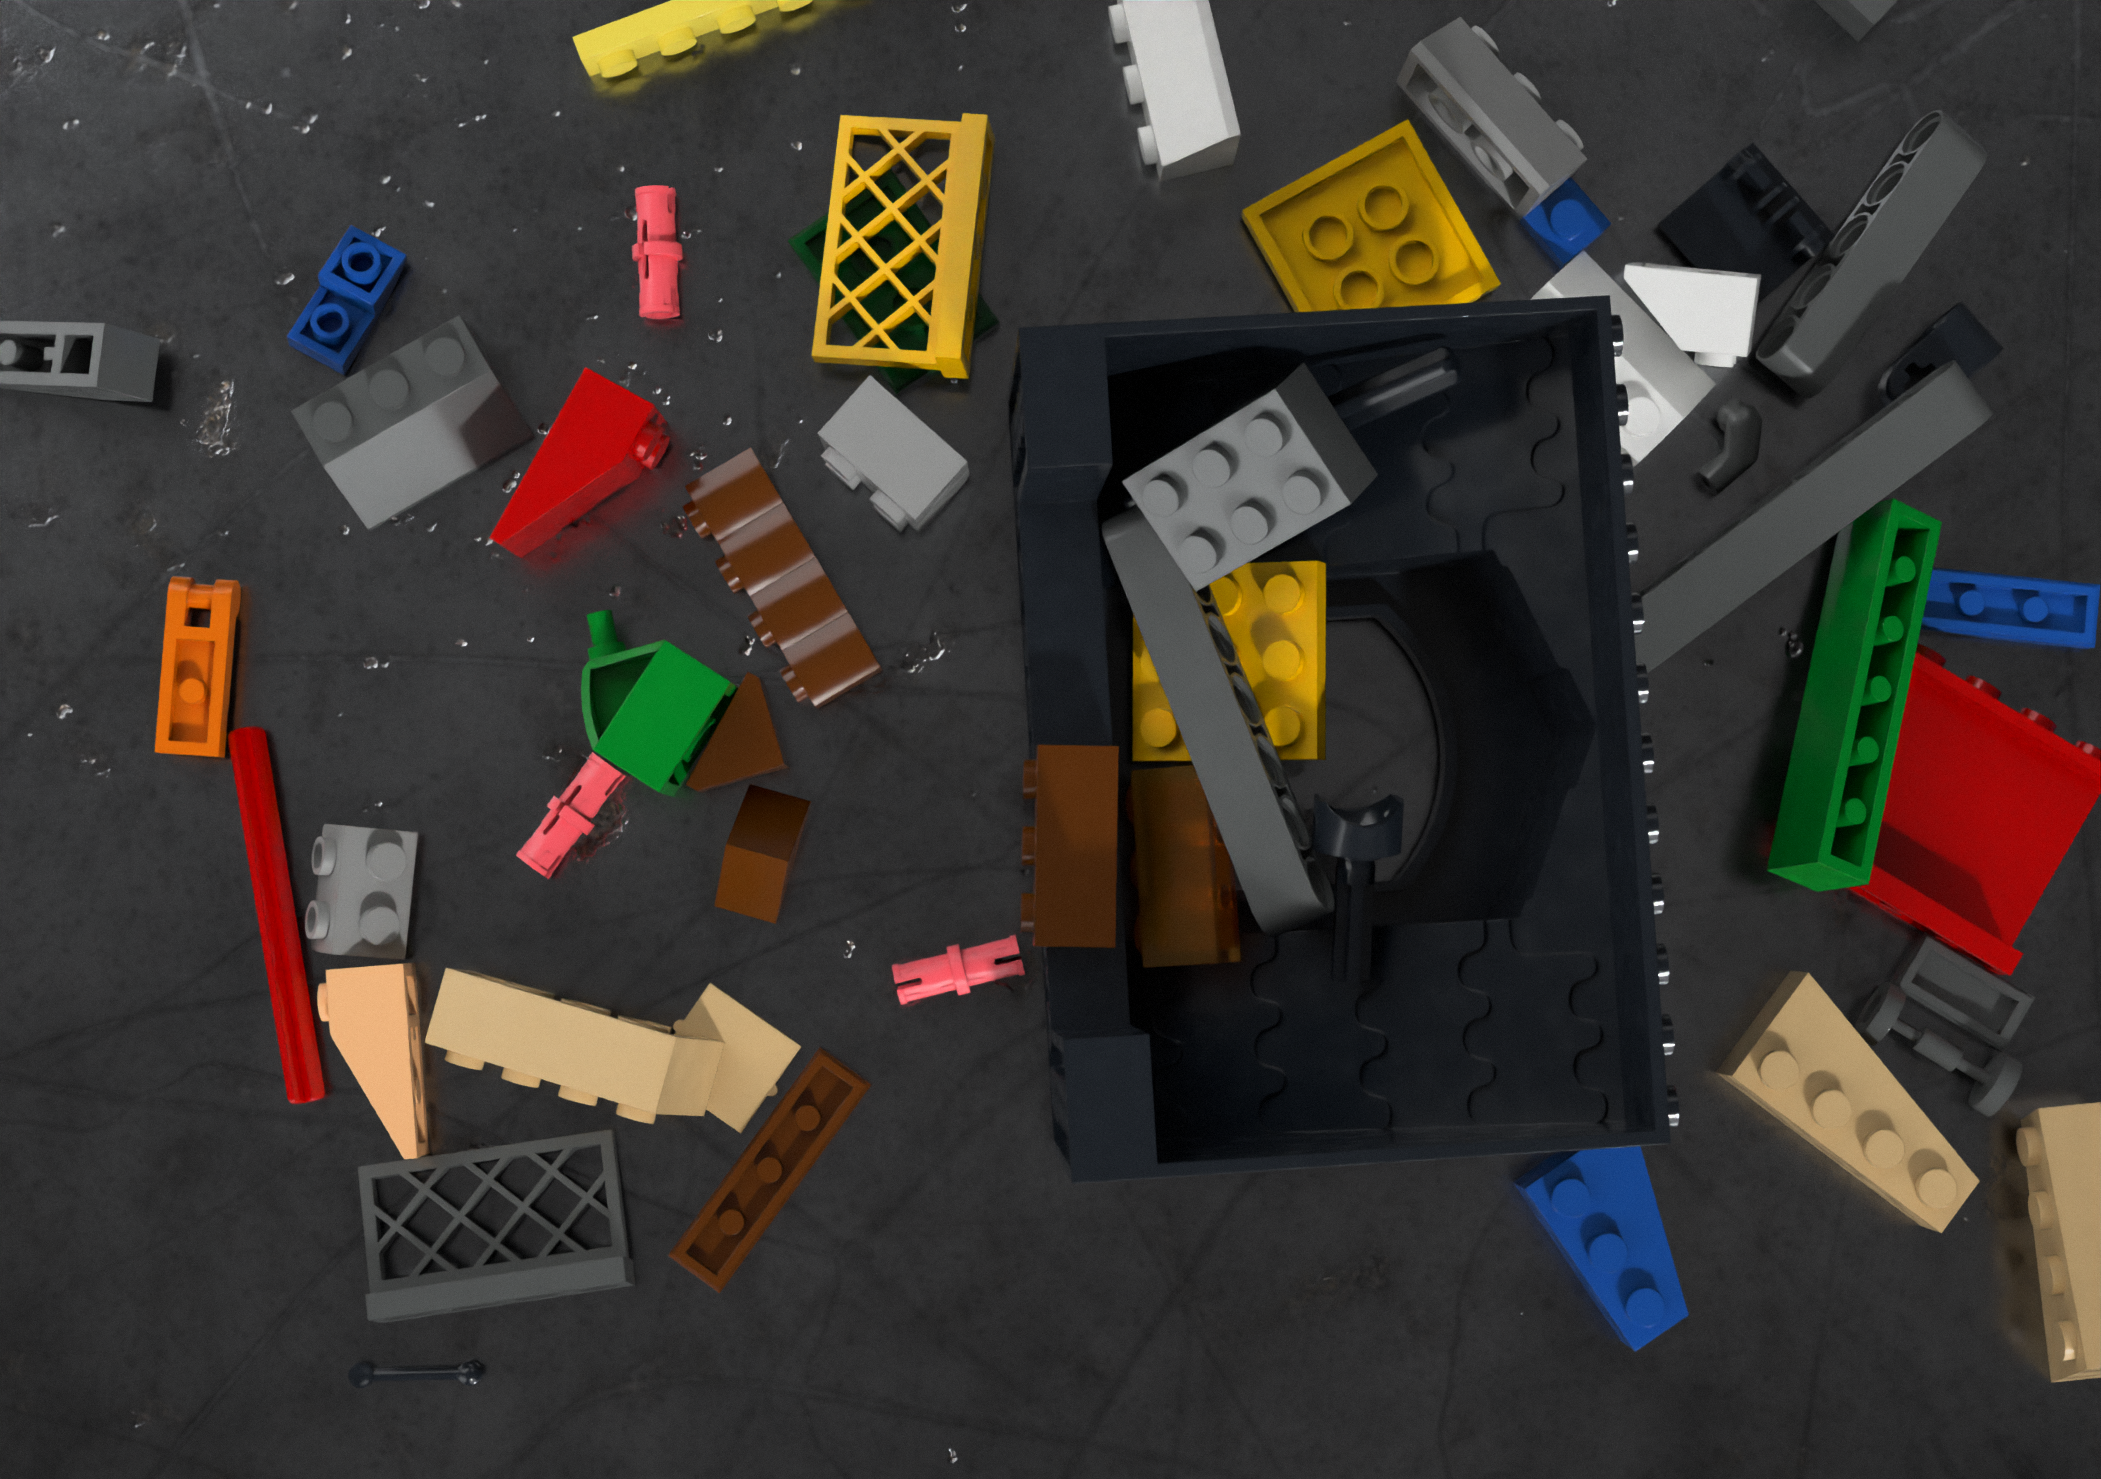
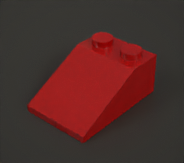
M585 367L489 538L520 558L524 557L637 480L645 466L653 470L661 460L670 441V436L664 433L668 422L654 404Z

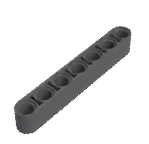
M1955 360L1950 361L1923 378L1638 591L1643 603L1644 624L1642 633L1634 635L1636 663L1643 662L1647 673L1656 668L1983 425L1994 412Z
M1138 505L1103 521L1102 533L1106 546L1257 923L1267 936L1275 938L1332 913L1335 910V899L1330 882L1318 852L1312 849L1311 835L1210 585L1195 592Z

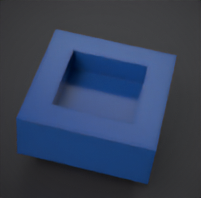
M1572 177L1567 179L1519 222L1559 269L1563 268L1612 224Z

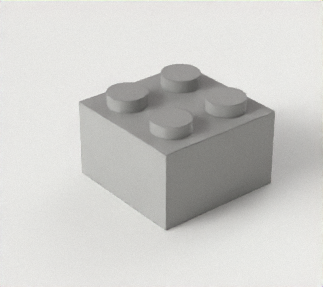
M871 375L867 377L818 432L825 449L821 455L827 462L825 466L850 489L854 490L860 482L873 493L869 498L874 504L872 506L873 509L899 532L909 525L920 535L970 479L968 461Z

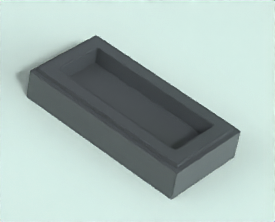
M1919 931L1890 980V983L1906 992L1908 999L1998 1052L2005 1051L2035 999L2031 994L1927 932Z

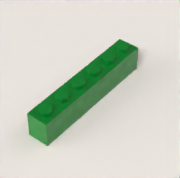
M1894 498L1878 502L1838 532L1767 871L1816 892L1869 884L1942 525L1941 521Z

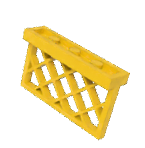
M962 113L961 122L840 115L811 355L814 362L941 370L943 377L969 379L995 137L987 114ZM854 135L881 136L892 150L867 171H864L852 158ZM894 137H902L906 139L899 144V142ZM927 139L950 140L948 159L929 175L909 155ZM902 160L920 182L892 203L874 182ZM850 169L858 177L851 184H849ZM946 178L945 192L943 194L937 185ZM867 188L885 210L857 232L845 218L846 204ZM930 192L943 207L942 219L920 236L902 213ZM895 220L913 242L885 264L867 242ZM843 229L851 237L844 244H842ZM939 238L938 254H936L930 245ZM860 248L879 270L850 292L838 278L839 264ZM923 252L936 267L935 279L913 296L896 277L895 273ZM888 280L905 299L906 303L878 325L860 302ZM837 289L844 298L834 306ZM932 299L930 316L922 306ZM852 308L872 330L853 346L830 345L832 324ZM916 312L929 327L927 351L899 349L889 338L888 334ZM881 340L887 349L872 347Z

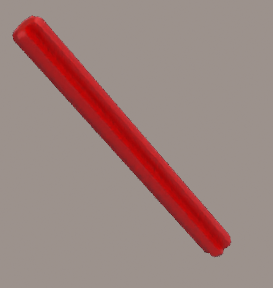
M258 726L237 728L229 732L228 742L287 1099L291 1104L317 1101L324 1097L325 1088L266 732L262 727Z

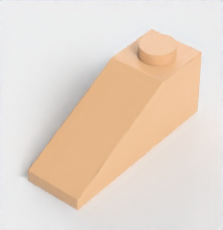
M415 962L325 970L326 983L319 984L317 994L321 1020L323 1022L329 1021L330 1035L402 1157L404 1159H414L429 1154Z

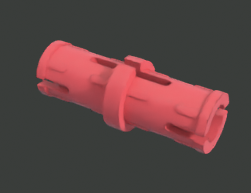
M663 185L638 187L635 189L638 227L637 243L632 246V259L638 262L640 283L639 316L651 319L677 317L680 315L677 282L678 261L683 259V246L677 243L675 227L676 189Z
M592 752L578 775L560 798L553 796L547 804V807L551 810L542 820V823L531 838L517 852L516 856L549 879L582 833L588 835L595 825L591 823V820L626 776Z
M1016 934L1011 935L1010 938L962 950L959 944L946 947V954L900 965L898 963L892 965L895 984L917 978L922 979L898 986L897 993L901 1005L908 1004L909 1001L956 990L959 996L971 993L970 986L1015 975H1025L1021 956L995 961L998 958L1020 953Z

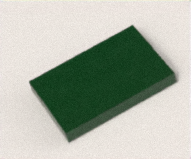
M892 169L888 170L874 182L892 203L907 192ZM866 188L846 204L845 218L858 232L881 214L885 208ZM916 203L902 213L920 236L932 227ZM829 212L788 240L790 247L819 288ZM893 220L867 243L886 264L910 245L913 240ZM844 229L842 244L851 238ZM939 238L930 245L936 254H938ZM859 248L839 264L838 278L852 292L879 269ZM921 252L896 272L895 275L909 292L915 296L935 279L936 267ZM888 280L860 302L878 325L906 303L905 299ZM837 289L834 306L844 298ZM979 292L973 345L1000 326V321ZM932 299L922 306L930 316ZM853 308L841 317L857 342L872 331ZM915 312L891 331L888 336L899 349L927 351L929 327ZM881 340L872 347L887 349ZM875 366L897 398L936 371Z

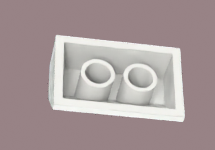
M1117 0V5L1108 6L1116 44L1127 42L1132 65L1123 67L1127 95L1131 105L1142 104L1147 125L1137 128L1145 166L1156 163L1161 182L1233 165L1241 132L1209 0Z
M1583 250L1531 299L1610 295L1611 315H1620L1624 335L1622 354L1620 357H1614L1616 384L1625 385L1629 404L1627 424L1619 426L1621 454L1629 453L1634 467L1695 408L1716 383L1683 350H1680L1676 343Z

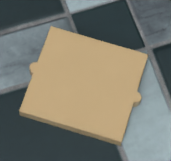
M712 983L707 986L684 1020H677L673 1025L676 1031L674 1035L705 1036L725 1042L706 1110L739 1133L744 1131L766 1097H772L778 1093L776 1083L802 1047Z

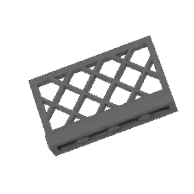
M612 1129L358 1167L370 1293L365 1294L367 1318L369 1321L387 1323L635 1286L633 1260L629 1259L615 1131ZM601 1146L603 1172L588 1192L560 1172L577 1149ZM561 1152L552 1165L539 1156ZM529 1157L547 1172L527 1198L522 1201L497 1182V1180L513 1159ZM497 1162L489 1174L476 1165ZM465 1166L481 1178L483 1182L459 1211L437 1194L434 1189L450 1168ZM434 1171L425 1184L413 1175ZM402 1176L419 1189L397 1220L378 1206L376 1179ZM554 1178H557L582 1198L559 1229L532 1209ZM604 1186L606 1188L608 1208L595 1199ZM491 1187L518 1207L496 1238L468 1218ZM428 1197L455 1217L432 1247L405 1227ZM592 1205L609 1218L612 1246L586 1250L567 1236V1234L587 1208ZM529 1215L554 1236L538 1257L521 1259L503 1244L523 1218ZM380 1219L391 1226L383 1238L381 1236ZM464 1224L489 1243L490 1246L473 1267L458 1269L440 1253ZM401 1234L426 1255L409 1277L386 1280L383 1254L396 1237ZM561 1242H564L575 1251L552 1255ZM498 1251L511 1260L509 1262L489 1264ZM434 1261L447 1270L425 1274Z

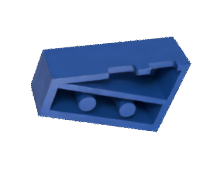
M1641 1146L1556 1152L1513 1182L1621 1342L1636 1352L1689 1315Z

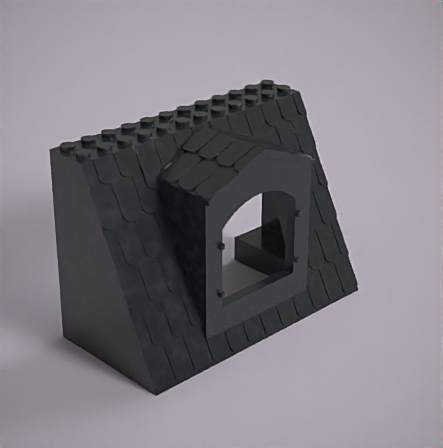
M1610 295L1020 327L1018 329L1007 392L1029 756L1030 759H1036L1037 745L1119 746L1116 948L1041 946L1054 1153L1072 1184L1671 1144L1670 1127L1678 1126L1679 1101L1675 1086L1673 1084L1667 1085L1665 1056H1672L1674 1030L1670 1015L1668 1013H1661L1660 986L1667 985L1669 980V960L1664 943H1656L1655 915H1661L1664 908V890L1660 874L1651 873L1649 846L1658 842L1659 820L1655 804L1653 802L1646 803L1644 775L1651 774L1653 771L1654 751L1650 734L1648 732L1641 733L1639 705L1646 704L1648 701L1649 681L1645 664L1643 662L1636 663L1634 635L1642 633L1644 612L1640 594L1638 592L1631 593L1629 565L1637 563L1639 543L1635 524L1626 523L1624 496L1631 495L1634 474L1630 454H1621L1619 426L1627 424L1629 404L1625 385L1616 384L1614 357H1620L1622 354L1624 335L1620 315H1611ZM1441 346H1447L1453 350L1462 362V380L1458 385L1349 431L1378 474L1352 504L1248 562L1321 561L1326 563V620L1376 618L1396 638L1420 673L1431 698L1437 720L1440 741V775L1430 820L1412 856L1394 880L1375 882L1370 981H1360V984H1347L1345 981H1333L1330 979L1334 911L1275 938H1271L1262 931L1257 923L1243 890L1179 894L1171 762L1132 761L1133 611L1106 546L1102 533L1103 521L1124 511L1121 505L1123 498L1122 488L1124 487L1122 480L1152 453L1299 364L1305 363L1327 397ZM1032 799V804H1033V820H1034V819H1035V799ZM1330 884L1334 894L1335 884Z

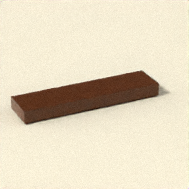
M819 1047L668 1256L720 1293L872 1083L825 1048Z

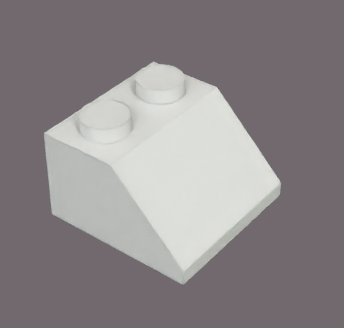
M1632 262L1625 265V281L1680 350L1695 352V364L1733 367L1736 364V356L1747 357L1752 348L1761 280L1760 274Z

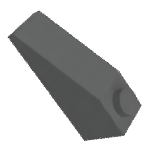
M0 321V388L99 400L152 402L160 339L107 323Z

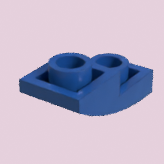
M350 225L318 274L319 288L288 333L289 346L345 375L383 311L407 261L406 254Z

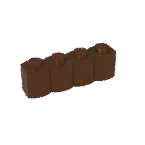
M751 447L685 486L692 498V501L682 506L701 539L713 534L725 555L715 560V563L734 594L743 588L749 594L757 610L748 614L747 617L766 648L777 642L789 665L779 671L798 703L809 697L813 705L818 709L883 671Z

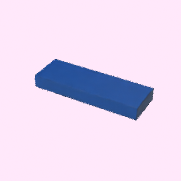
M1933 567L1920 632L2081 649L2095 648L2100 584Z

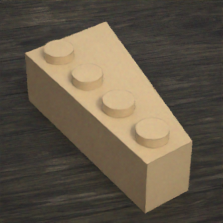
M453 968L445 969L424 1042L446 1049L445 1061L475 1070H482L484 1062L504 1067L501 1075L502 1079L528 1087L539 1088L541 1079L561 1085L558 1093L559 1097L586 1105L596 1106L598 1097L618 1103L617 1115L639 1122L654 1124L656 1114L705 1115L725 1042L705 1036L671 1034L673 1027L621 1015H618V1018L611 1017L610 1009L566 998H561V1001L554 999L555 995L553 993L475 971Z
M1790 971L1716 1071L1718 1075L1920 1226L1942 1233L1980 1182L1809 972Z
M2101 1102L2038 1108L2021 1119L2022 1128L2017 1130L2016 1144L2020 1161L2027 1169L2029 1187L2028 1209L2034 1231L2051 1383L2101 1378Z

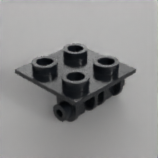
M1753 142L1737 153L1719 172L1657 224L1695 268L1760 274L1761 280L1757 304L1835 237L1833 232Z

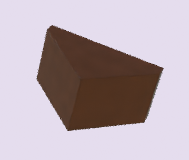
M747 672L686 783L687 786L696 791L706 793L789 768L765 683L750 672Z
M749 784L726 842L715 907L777 924L811 801Z

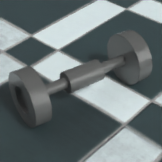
M1888 981L1883 983L1867 1001L1854 1027L1865 1042L1870 1046H1875L1892 1028L1912 1041V1049L1950 1072L1957 1068L1974 1078L1976 1082L1969 1096V1106L1987 1117L1995 1114L2014 1091L2022 1073V1063L2007 1053L2000 1052L1988 1062L1984 1069L1980 1068L1963 1057L1964 1050L1944 1037L1925 1026L1918 1030L1898 1018L1905 1004L1907 994Z

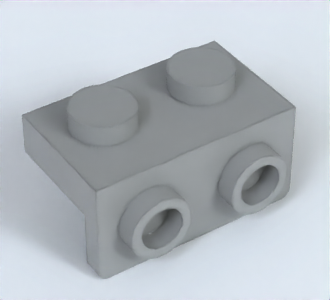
M324 824L322 836L317 837L315 840L311 859L312 870L314 874L318 875L316 899L309 903L305 916V932L307 937L311 939L312 951L333 955L405 960L418 832Z

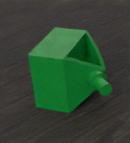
M612 610L587 614L593 647L587 649L589 661L582 670L581 699L585 728L592 750L657 792L674 797L712 738L738 687L665 639L627 650L625 641L618 642Z

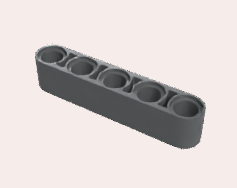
M1935 110L1920 119L1907 133L1758 346L1756 352L1757 360L1805 399L1819 394L1836 377L1986 162L1987 151L1943 111Z

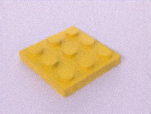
M1408 119L1246 207L1241 212L1242 219L1295 312L1472 303L1498 289L1501 285Z
M1321 561L1246 563L1209 585L1280 761L1326 760V563ZM1133 614L1132 761L1192 762Z

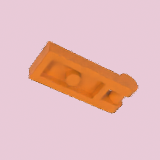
M172 576L170 579L167 593L154 752L225 758L235 625L241 602V589L238 580L217 579L214 585L196 584L193 577ZM194 609L211 610L210 628L191 627Z

